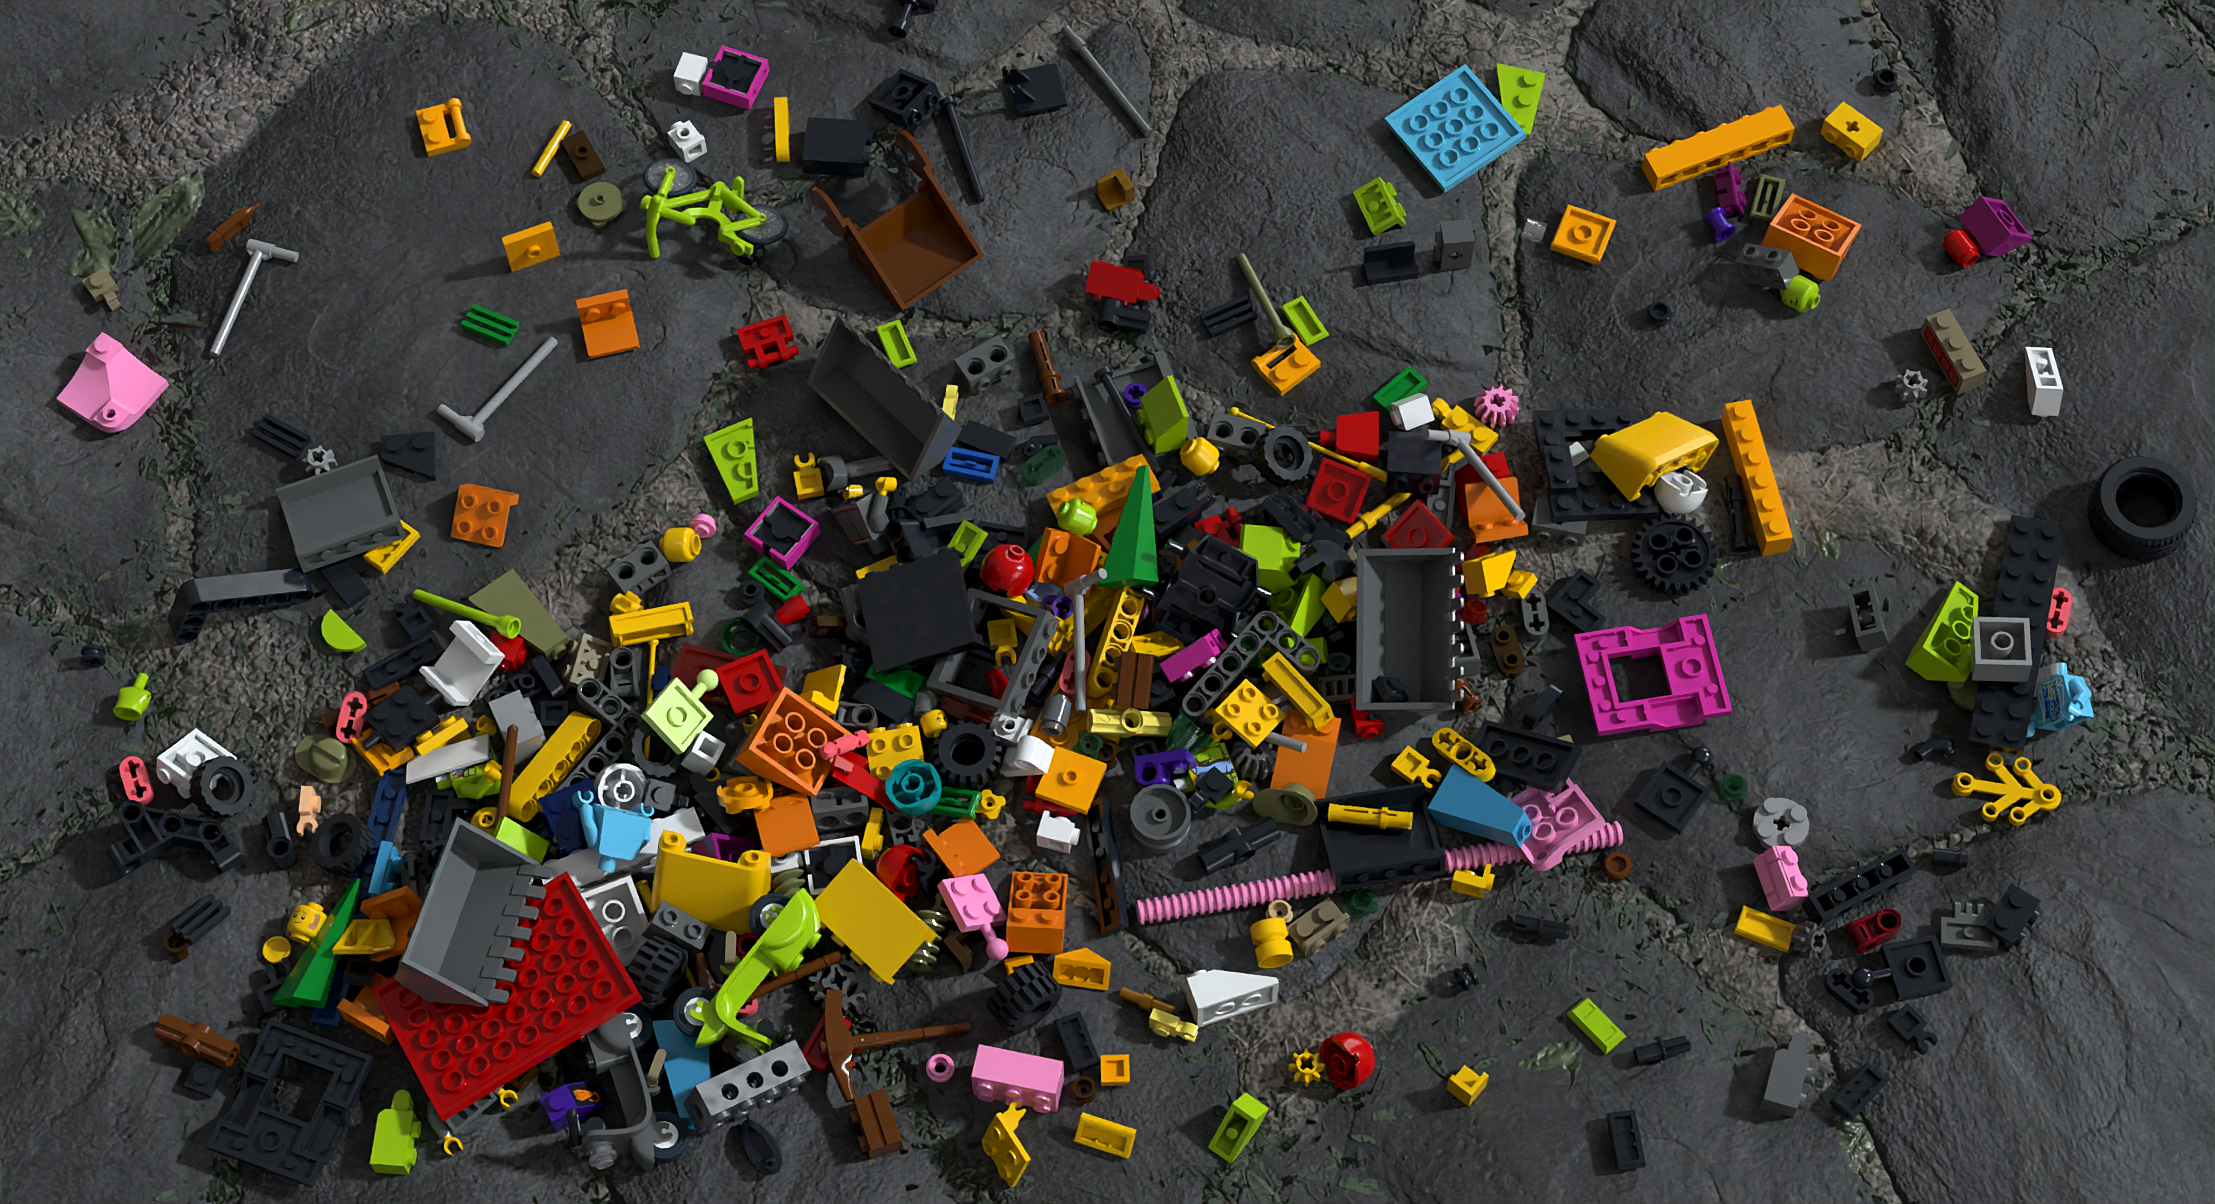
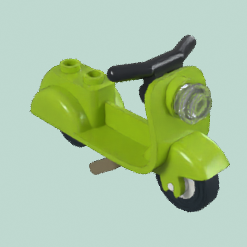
M804 888L798 891L792 899L783 894L770 893L761 896L754 902L749 912V925L752 933L759 940L741 962L739 957L735 955L736 933L734 931L727 932L724 966H720V971L729 977L717 993L705 987H693L685 990L678 996L673 1007V1019L676 1027L682 1034L690 1038H698L695 1048H704L716 1044L727 1034L740 1042L733 1046L737 1051L734 1056L742 1063H745L759 1055L765 1054L766 1051H771L772 1046L778 1048L791 1042L790 1036L794 1028L790 1024L785 1025L778 1032L774 1029L772 1021L760 1019L755 1024V1027L751 1028L736 1020V1015L774 966L784 973H787L789 969L795 971L804 959L801 956L807 947L812 949L820 940L822 935L819 934L821 925L818 909L812 897Z

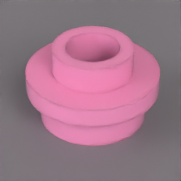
M706 514L696 515L689 524V528L694 530L695 534H698L700 538L711 537L716 531L714 519Z
M934 1055L926 1064L927 1075L935 1082H945L954 1074L953 1060L947 1055ZM942 1065L946 1069L944 1072L938 1073L935 1071L937 1066Z

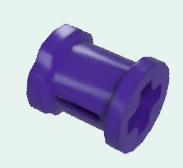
M1722 207L1709 211L1703 220L1713 230L1716 241L1728 239L1736 230L1735 226L1726 219L1725 211Z
M1048 595L1042 599L1040 604L1041 609L1048 610L1051 614L1061 619H1066L1073 613L1072 600L1068 596Z

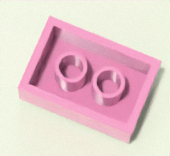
M979 1044L971 1075L973 1095L987 1102H993L994 1099L1005 1101L1007 1105H1010L1013 1101H1020V1107L1022 1105L1033 1107L1035 1111L1040 1113L1057 1112L1064 1083L1063 1061Z

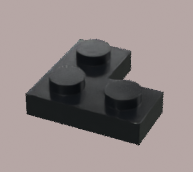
M978 521L977 527L988 533L968 566V572L979 574L981 563L986 554L998 545H1018L1027 552L1031 529Z
M1580 568L1547 604V610L1579 634L1598 631L1605 623L1606 617L1587 604V602L1600 589L1601 583Z

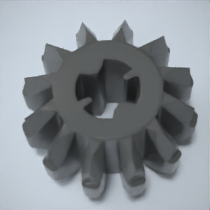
M1241 738L1239 742H1235L1233 745L1230 759L1235 772L1241 773L1242 779L1250 777L1253 782L1256 777L1264 780L1267 775H1271L1275 767L1277 752L1273 751V744H1265V741H1262L1254 749Z

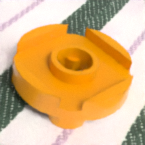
M753 775L732 778L726 781V787L722 789L720 785L717 788L718 803L725 807L728 814H737L744 809L751 808L758 810L766 809L770 806L769 800L773 797L772 782L766 778L765 782L758 781V776Z

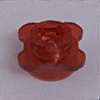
M1470 599L1468 602H1464L1461 617L1470 623L1486 624V604L1478 599Z

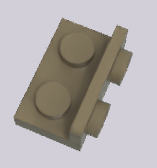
M585 633L577 640H573L568 650V655L571 656L569 664L564 666L561 674V679L564 680V689L568 690L571 686L578 688L580 681L588 677L595 678L603 684L613 644ZM592 688L583 689V691L596 695Z
M1328 897L1288 925V937L1304 957L1310 953L1317 954L1327 945L1326 942L1331 938L1335 937L1337 939L1348 931L1350 916L1347 912L1343 914Z

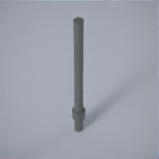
M1069 25L1063 26L1061 32L1070 42L1071 49L1075 54H1079L1141 133L1145 137L1150 136L1153 130L1087 49L1088 45L1083 38L1078 37Z

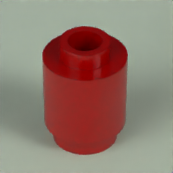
M1952 230L1944 237L1942 246L1957 265L1968 268L1979 259L1980 254L1978 253L1977 246L1963 230Z

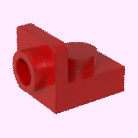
M1356 697L1350 698L1349 712L1355 739L1362 737L1363 739H1373L1382 734V718L1370 720L1368 711L1356 710Z

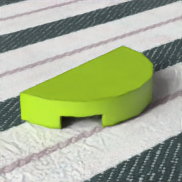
M332 609L327 612L323 618L321 628L323 638L330 648L340 653L342 651H354L355 653L367 647L366 643Z

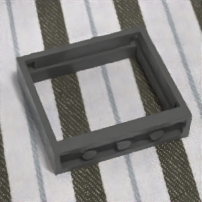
M969 587L967 594L976 632L988 605L1035 618L1032 630L1001 700L953 685L968 651L937 660L926 686L939 695L1017 719L1022 706L1025 704L1030 687L1035 682L1040 664L1046 657L1047 648L1056 633L1055 630L1060 620L1048 610Z

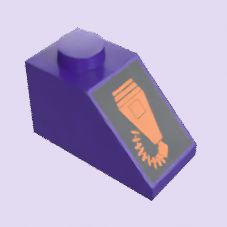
M594 1080L565 1084L539 1098L556 1133L568 1127L566 1113L569 1109L577 1110L580 1121L608 1106Z

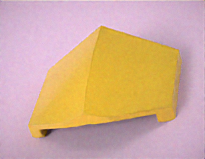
M356 919L351 922L332 951L333 954L379 953L391 951L394 949L397 941L389 919Z

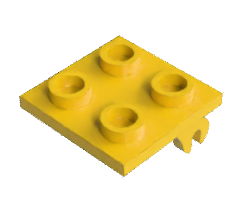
M1247 679L1231 693L1224 692L1220 696L1221 704L1215 709L1209 708L1204 713L1206 719L1209 716L1213 717L1212 724L1224 722L1254 749L1287 715Z
M1013 1101L1009 1105L1008 1110L1003 1114L1001 1112L997 1113L981 1140L985 1153L991 1156L997 1166L999 1175L1007 1181L1010 1188L1016 1186L1031 1160L1013 1132L1016 1130L1020 1118L1026 1112V1109L1015 1110V1108L1020 1107V1101Z

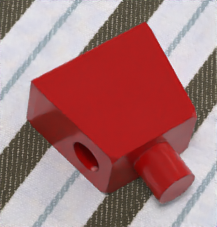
M1379 411L1338 416L1336 418L1335 431L1320 430V446H1335V453L1358 463L1365 462L1377 467L1379 456Z

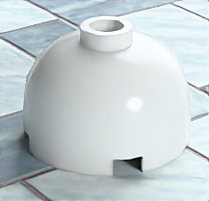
M1684 469L1683 474L1674 470L1660 476L1656 481L1654 494L1657 503L1665 513L1677 515L1691 513L1697 509L1703 502L1708 489H1705L1707 484L1703 479Z
M615 763L603 768L596 776L593 784V797L596 804L632 811L635 805L641 803L647 779L638 767L627 763Z

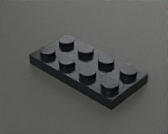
M1484 720L1471 743L1492 760L1496 769L1493 777L1558 795L1583 751L1580 744L1489 720ZM1470 751L1466 752L1463 759L1467 758L1470 755ZM1477 762L1474 764V765L1476 766L1477 770H1478V769H1482V770L1485 769V768L1480 767V766L1477 764Z

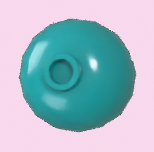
M910 759L901 762L891 770L892 775L885 783L886 794L897 810L903 814L917 816L929 812L939 802L942 794L941 779L932 764L922 762L921 759Z

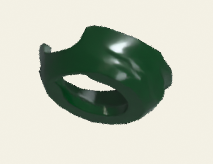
M735 617L723 626L721 642L729 654L740 658L746 657L758 649L761 637L750 633L742 625L741 617ZM739 632H747L755 636L756 641L753 647L741 650L734 647L732 643L733 637Z

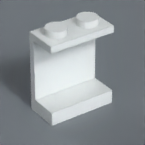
M455 620L449 628L456 635L454 640L434 667L422 666L419 671L426 677L425 681L431 687L438 689L443 694V699L452 706H469L505 655L470 621Z

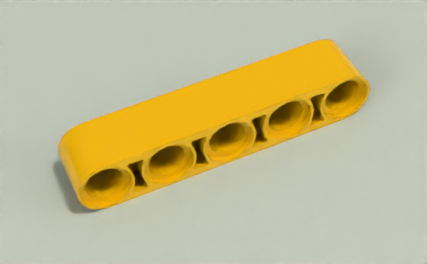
M1124 586L1121 590L1117 589L1086 679V691L1092 697H1103L1111 691L1112 683L1117 684L1118 673L1114 672L1115 656H1120L1121 651H1128L1146 599L1138 595V592L1134 591L1130 586ZM1122 606L1129 610L1130 616L1122 611ZM1113 630H1117L1122 638L1118 639L1114 635ZM1105 653L1113 658V663L1107 661ZM1097 678H1101L1104 681L1105 688L1097 683Z
M577 711L572 712L511 785L508 816L523 822H528L535 816L599 737L602 729L599 719Z

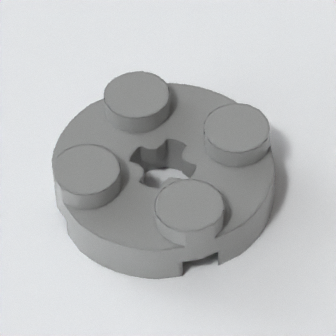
M1768 798L1756 810L1752 821V830L1754 835L1756 833L1757 838L1760 840L1759 843L1766 849L1773 846H1790L1791 849H1794L1803 844L1808 834L1809 820L1807 818V811L1803 806L1798 805L1792 800ZM1782 820L1788 825V828L1784 827L1782 831L1777 830V825L1773 824V822Z

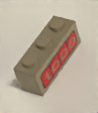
M1948 308L1927 316L1920 333L1956 394L1959 395L1980 387L1986 369L1950 309Z

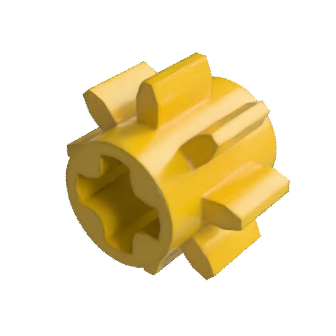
M630 591L626 595L617 594L610 604V610L614 612L611 616L643 610V606L639 605L642 600Z
M1305 1048L1304 1053L1301 1055L1293 1054V1061L1295 1063L1289 1064L1288 1071L1295 1072L1294 1082L1300 1080L1308 1087L1309 1082L1313 1079L1317 1082L1320 1081L1318 1072L1324 1071V1064L1318 1063L1319 1053L1313 1055L1308 1053V1049ZM1303 1065L1304 1067H1307L1310 1065L1312 1067L1311 1070L1309 1068H1305L1303 1070L1301 1069V1066Z

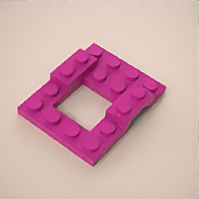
M1707 614L1678 618L1663 627L1640 630L1625 626L1574 634L1573 640L1597 736L1647 728L1649 732L1703 724L1704 719L1731 715L1732 708ZM1630 655L1631 659L1660 655L1670 695L1619 703L1608 659Z

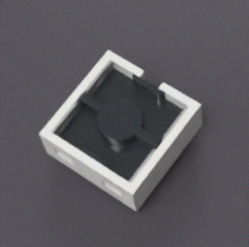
M858 836L820 841L819 845L804 851L807 872L812 873L808 875L810 896L813 901L852 858L863 865Z

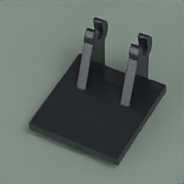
M1056 63L1019 70L1014 64L1011 65V70H1007V66L1002 68L1003 76L1009 79L1010 87L1007 89L1008 96L1012 97L1015 101L1018 116L1067 107Z

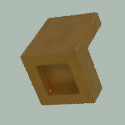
M1123 168L1095 181L1096 195L1107 212L1134 201V185Z

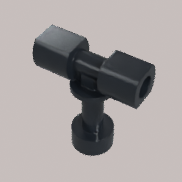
M898 0L902 10L898 18L891 20L888 27L889 33L897 38H905L910 29L907 21L911 11H916L919 7L935 11L939 0Z

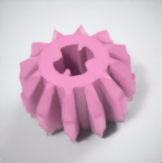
M1490 384L1487 391L1481 389L1479 397L1475 399L1476 417H1480L1483 424L1489 422L1491 429L1496 424L1502 429L1506 426V423L1512 424L1519 412L1517 396H1512L1511 388L1504 391L1502 384L1498 389H1495Z

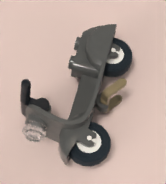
M636 1004L579 1038L580 1043L585 1042L586 1044L585 1060L588 1068H593L596 1075L610 1071L627 1126L624 1129L605 1130L603 1121L598 1117H591L586 1123L580 1124L577 1110L569 1109L567 1111L569 1136L564 1139V1145L569 1148L581 1145V1152L590 1156V1166H596L597 1169H605L613 1165L617 1155L631 1153L634 1160L642 1168L653 1172L654 1162L663 1164L679 1159L686 1151L689 1142L688 1127L683 1119L667 1111L655 1113L653 1111L650 1096H656L660 1093L659 1084L664 1073L663 1063L666 1058V1051L664 1049L657 1050L649 1073L643 1075L637 1052L643 1050L650 1042L653 1034V1021L649 1013Z

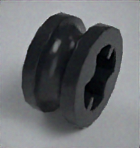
M86 645L81 648V654L83 655L81 657V664L88 667H99L105 664L106 658L104 655L106 654V649L103 646Z
M1463 963L1461 969L1456 968L1453 970L1457 982L1465 991H1469L1471 985L1476 986L1479 984L1477 974L1468 963Z

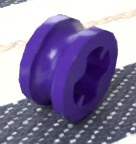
M1131 383L1125 388L1124 401L1129 408L1140 409V399L1147 393L1146 387L1141 383ZM1134 392L1139 393L1138 399H1133Z

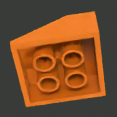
M784 686L771 697L735 760L758 776L814 798L829 774L834 757L828 760L823 759L819 748L825 743L834 742V740L851 733Z

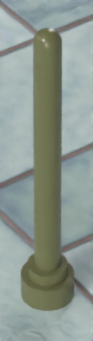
M1244 253L1238 254L1237 261L1274 329L1273 340L1277 348L1287 349L1291 347L1296 341L1295 335L1290 328L1283 326L1247 256Z

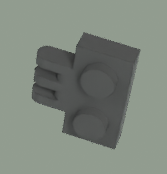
M1954 901L1953 918L1941 917L1939 920V947L1996 952L1998 939L1982 930L1987 921L1983 920V904L1977 903L1975 913H1972V903L1965 902L1964 912H1961V903Z

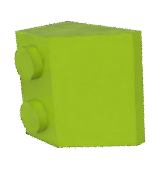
M1171 375L1164 378L1141 397L1140 409L1136 411L1139 424H1143L1145 427L1146 442L1148 445H1152L1155 454L1180 449L1186 442L1189 415L1174 378Z
M1248 524L1241 526L1239 549L1257 558L1259 584L1271 590L1273 595L1297 584V580L1293 582L1288 572L1295 566L1293 561L1300 557L1301 542H1298L1283 527Z

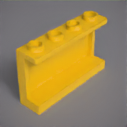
M854 858L847 863L814 900L818 909L821 928L825 929L828 927L833 932L830 937L841 947L847 945L852 950L849 955L861 966L866 963L871 968L868 973L880 984L886 981L892 985L895 982L892 976L925 940L931 943L937 936L927 924Z

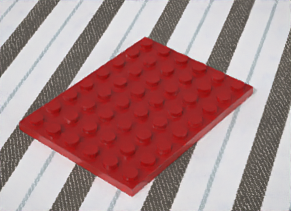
M567 871L541 886L547 890L543 900H526L525 906L538 908L539 913L536 920L519 919L517 926L530 928L532 933L528 941H511L510 947L523 949L524 955L520 962L504 961L502 968L512 969L517 972L514 982H497L495 985V989L508 991L509 997L505 1004L489 1003L488 1007H477L475 1005L428 1002L394 980V976L371 989L443 1122L643 1000Z

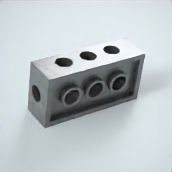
M793 1040L695 1085L683 1105L698 1133L706 1130L712 1133L725 1125L724 1122L733 1118L734 1121H738L746 1117L750 1113L749 1110L758 1107L759 1110L768 1107L774 1103L773 1099L782 1095L783 1098H787L799 1091L798 1086L806 1081L805 1077L811 1071V1068L796 1040Z

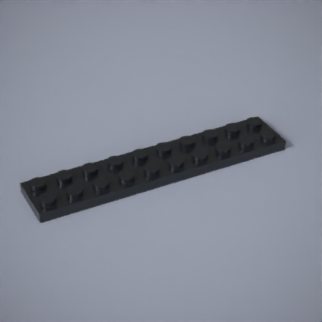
M2011 514L1992 617L2029 618L2032 667L2028 682L1979 681L1967 745L2023 756L2065 524Z

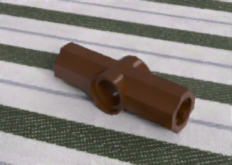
M169 1014L161 1015L156 1021L153 1031L156 1038L179 1047V1050L191 1059L203 1057L224 1067L233 1066L240 1051L238 1043L215 1034L211 1027L200 1021L191 1024Z

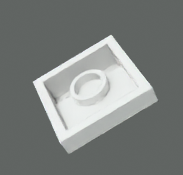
M196 728L157 757L156 772L158 778L163 783L168 784L171 782L177 787L179 794L188 799L192 797L189 792V782L193 771L198 768L197 766L200 763L219 756H232L236 760L237 757ZM217 774L212 778L210 783L211 790L216 787L217 779L223 774Z

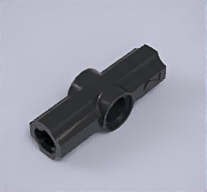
M1267 816L1244 829L1242 827L1232 829L1222 837L1221 841L1198 852L1197 858L1204 872L1209 876L1234 862L1240 864L1249 860L1255 855L1257 850L1280 839L1281 833L1274 819Z

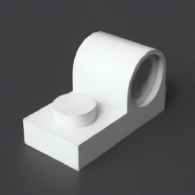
M1023 735L1020 737L1017 747L1007 748L1000 772L1006 777L1047 774L1054 749L1039 738Z

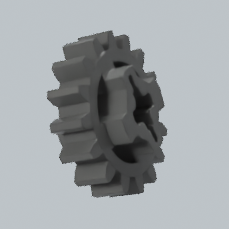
M842 954V961L814 972L815 976L809 977V983L812 985L809 990L810 995L815 996L813 998L815 1005L822 1003V1010L824 1012L827 989L840 990L836 984V977H839L840 982L843 984L842 1009L845 1015H848L849 1007L852 1006L855 1010H858L857 1002H866L867 999L864 993L870 992V985L867 984L870 978L869 973H864L866 971L864 964L857 966V962L853 958L847 961L846 954Z

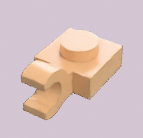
M301 786L300 820L297 824V832L300 837L304 836L305 828L313 827L312 833L314 835L318 827L315 818L316 812H320L321 798L316 795L312 786Z

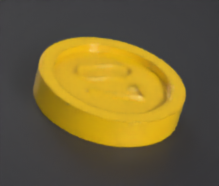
M281 936L270 938L263 946V955L271 964H281V959L286 956L289 959L292 953L289 941Z

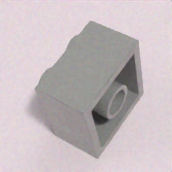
M1973 617L1970 629L1971 673L1973 681L2028 682L2032 667L2029 618Z
M520 690L488 702L505 743L508 726L514 724L518 727L514 761L516 770L527 766L547 742L529 697L523 699Z

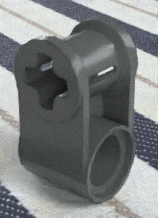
M627 647L616 648L610 655L611 691L619 698L635 697L640 699V683L634 654ZM622 660L630 661L626 666H618V663Z
M838 701L839 705L836 713L829 716V718L851 734H855V732L865 730L869 734L870 729L879 728L876 711L868 704ZM864 718L871 719L867 723H860V721Z

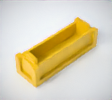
M689 602L610 616L609 633L613 648L616 649L626 645L686 634V636L693 634L691 625L693 616Z
M1279 651L1262 664L1265 670L1262 674L1264 681L1270 680L1306 718L1305 722L1309 728L1314 726L1318 731L1334 718L1331 706Z

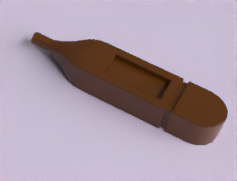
M258 201L251 207L241 208L236 211L216 231L208 235L204 245L212 252L221 248L224 243L229 241L250 222L254 211L261 205Z

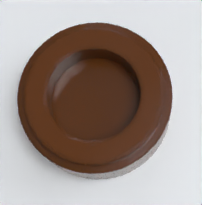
M1622 852L1610 853L1605 858L1603 864L1604 874L1613 881L1626 879L1632 868L1630 858Z

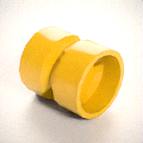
M1264 919L1250 927L1253 944L1258 946L1255 949V954L1260 968H1276L1286 965L1293 960L1291 944L1288 940H1285V937L1288 936V931L1284 919Z

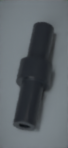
M1059 649L1049 664H1045L1038 673V679L1029 690L1030 695L1037 698L1048 683H1052L1058 674L1057 670L1067 657L1063 650Z

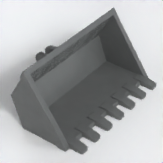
M1455 548L1357 549L1356 710L1368 711L1381 716L1426 717L1443 711L1454 710L1455 702L1463 700L1464 691L1463 689L1455 690V679L1463 677L1464 667H1455V656L1463 654L1464 644H1455V634L1464 630V621H1455V611L1464 607V598H1455V588L1464 584V575H1455V565L1464 562V552H1455ZM1379 675L1397 678L1404 685V691L1409 700L1406 703H1385L1373 682Z

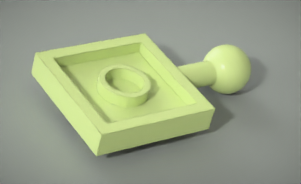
M710 669L701 671L697 676V685L691 692L676 677L666 685L642 713L641 717L677 755L687 749L713 718V715L698 699L705 691H711L717 687L719 682L718 675Z

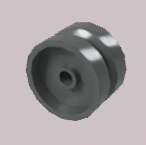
M1153 784L1143 788L1134 797L1130 806L1131 834L1135 843L1144 851L1153 854H1168L1178 850L1186 842L1190 833L1191 821L1190 804L1186 796L1179 789L1167 784Z

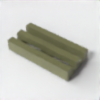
M1765 174L1760 175L1748 220L1753 221L1755 218L1759 219L1758 222L1760 223L1767 221L1769 222L1768 225H1770L1777 214L1785 179ZM1764 181L1769 182L1762 210L1757 212L1756 209ZM1778 184L1771 215L1766 214L1773 185Z

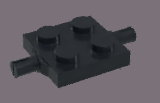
M405 685L363 715L364 722L373 730V734L361 741L363 748L369 751V749L381 742L388 745L396 753L403 750L414 742L417 736L427 730H431L440 723L439 716L430 706L443 698L441 693L435 689L423 698L416 695Z

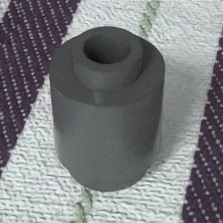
M1053 694L1046 698L1039 721L1041 725L1040 730L1044 734L1057 737L1061 736L1062 731L1066 730L1072 708V703L1068 701L1066 696Z

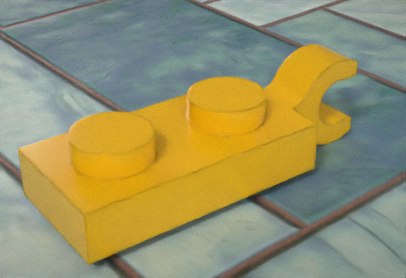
M1439 397L1433 402V415L1442 420L1440 428L1443 430L1469 432L1471 435L1469 446L1479 456H1484L1498 440L1499 435L1458 405L1451 410L1448 404Z

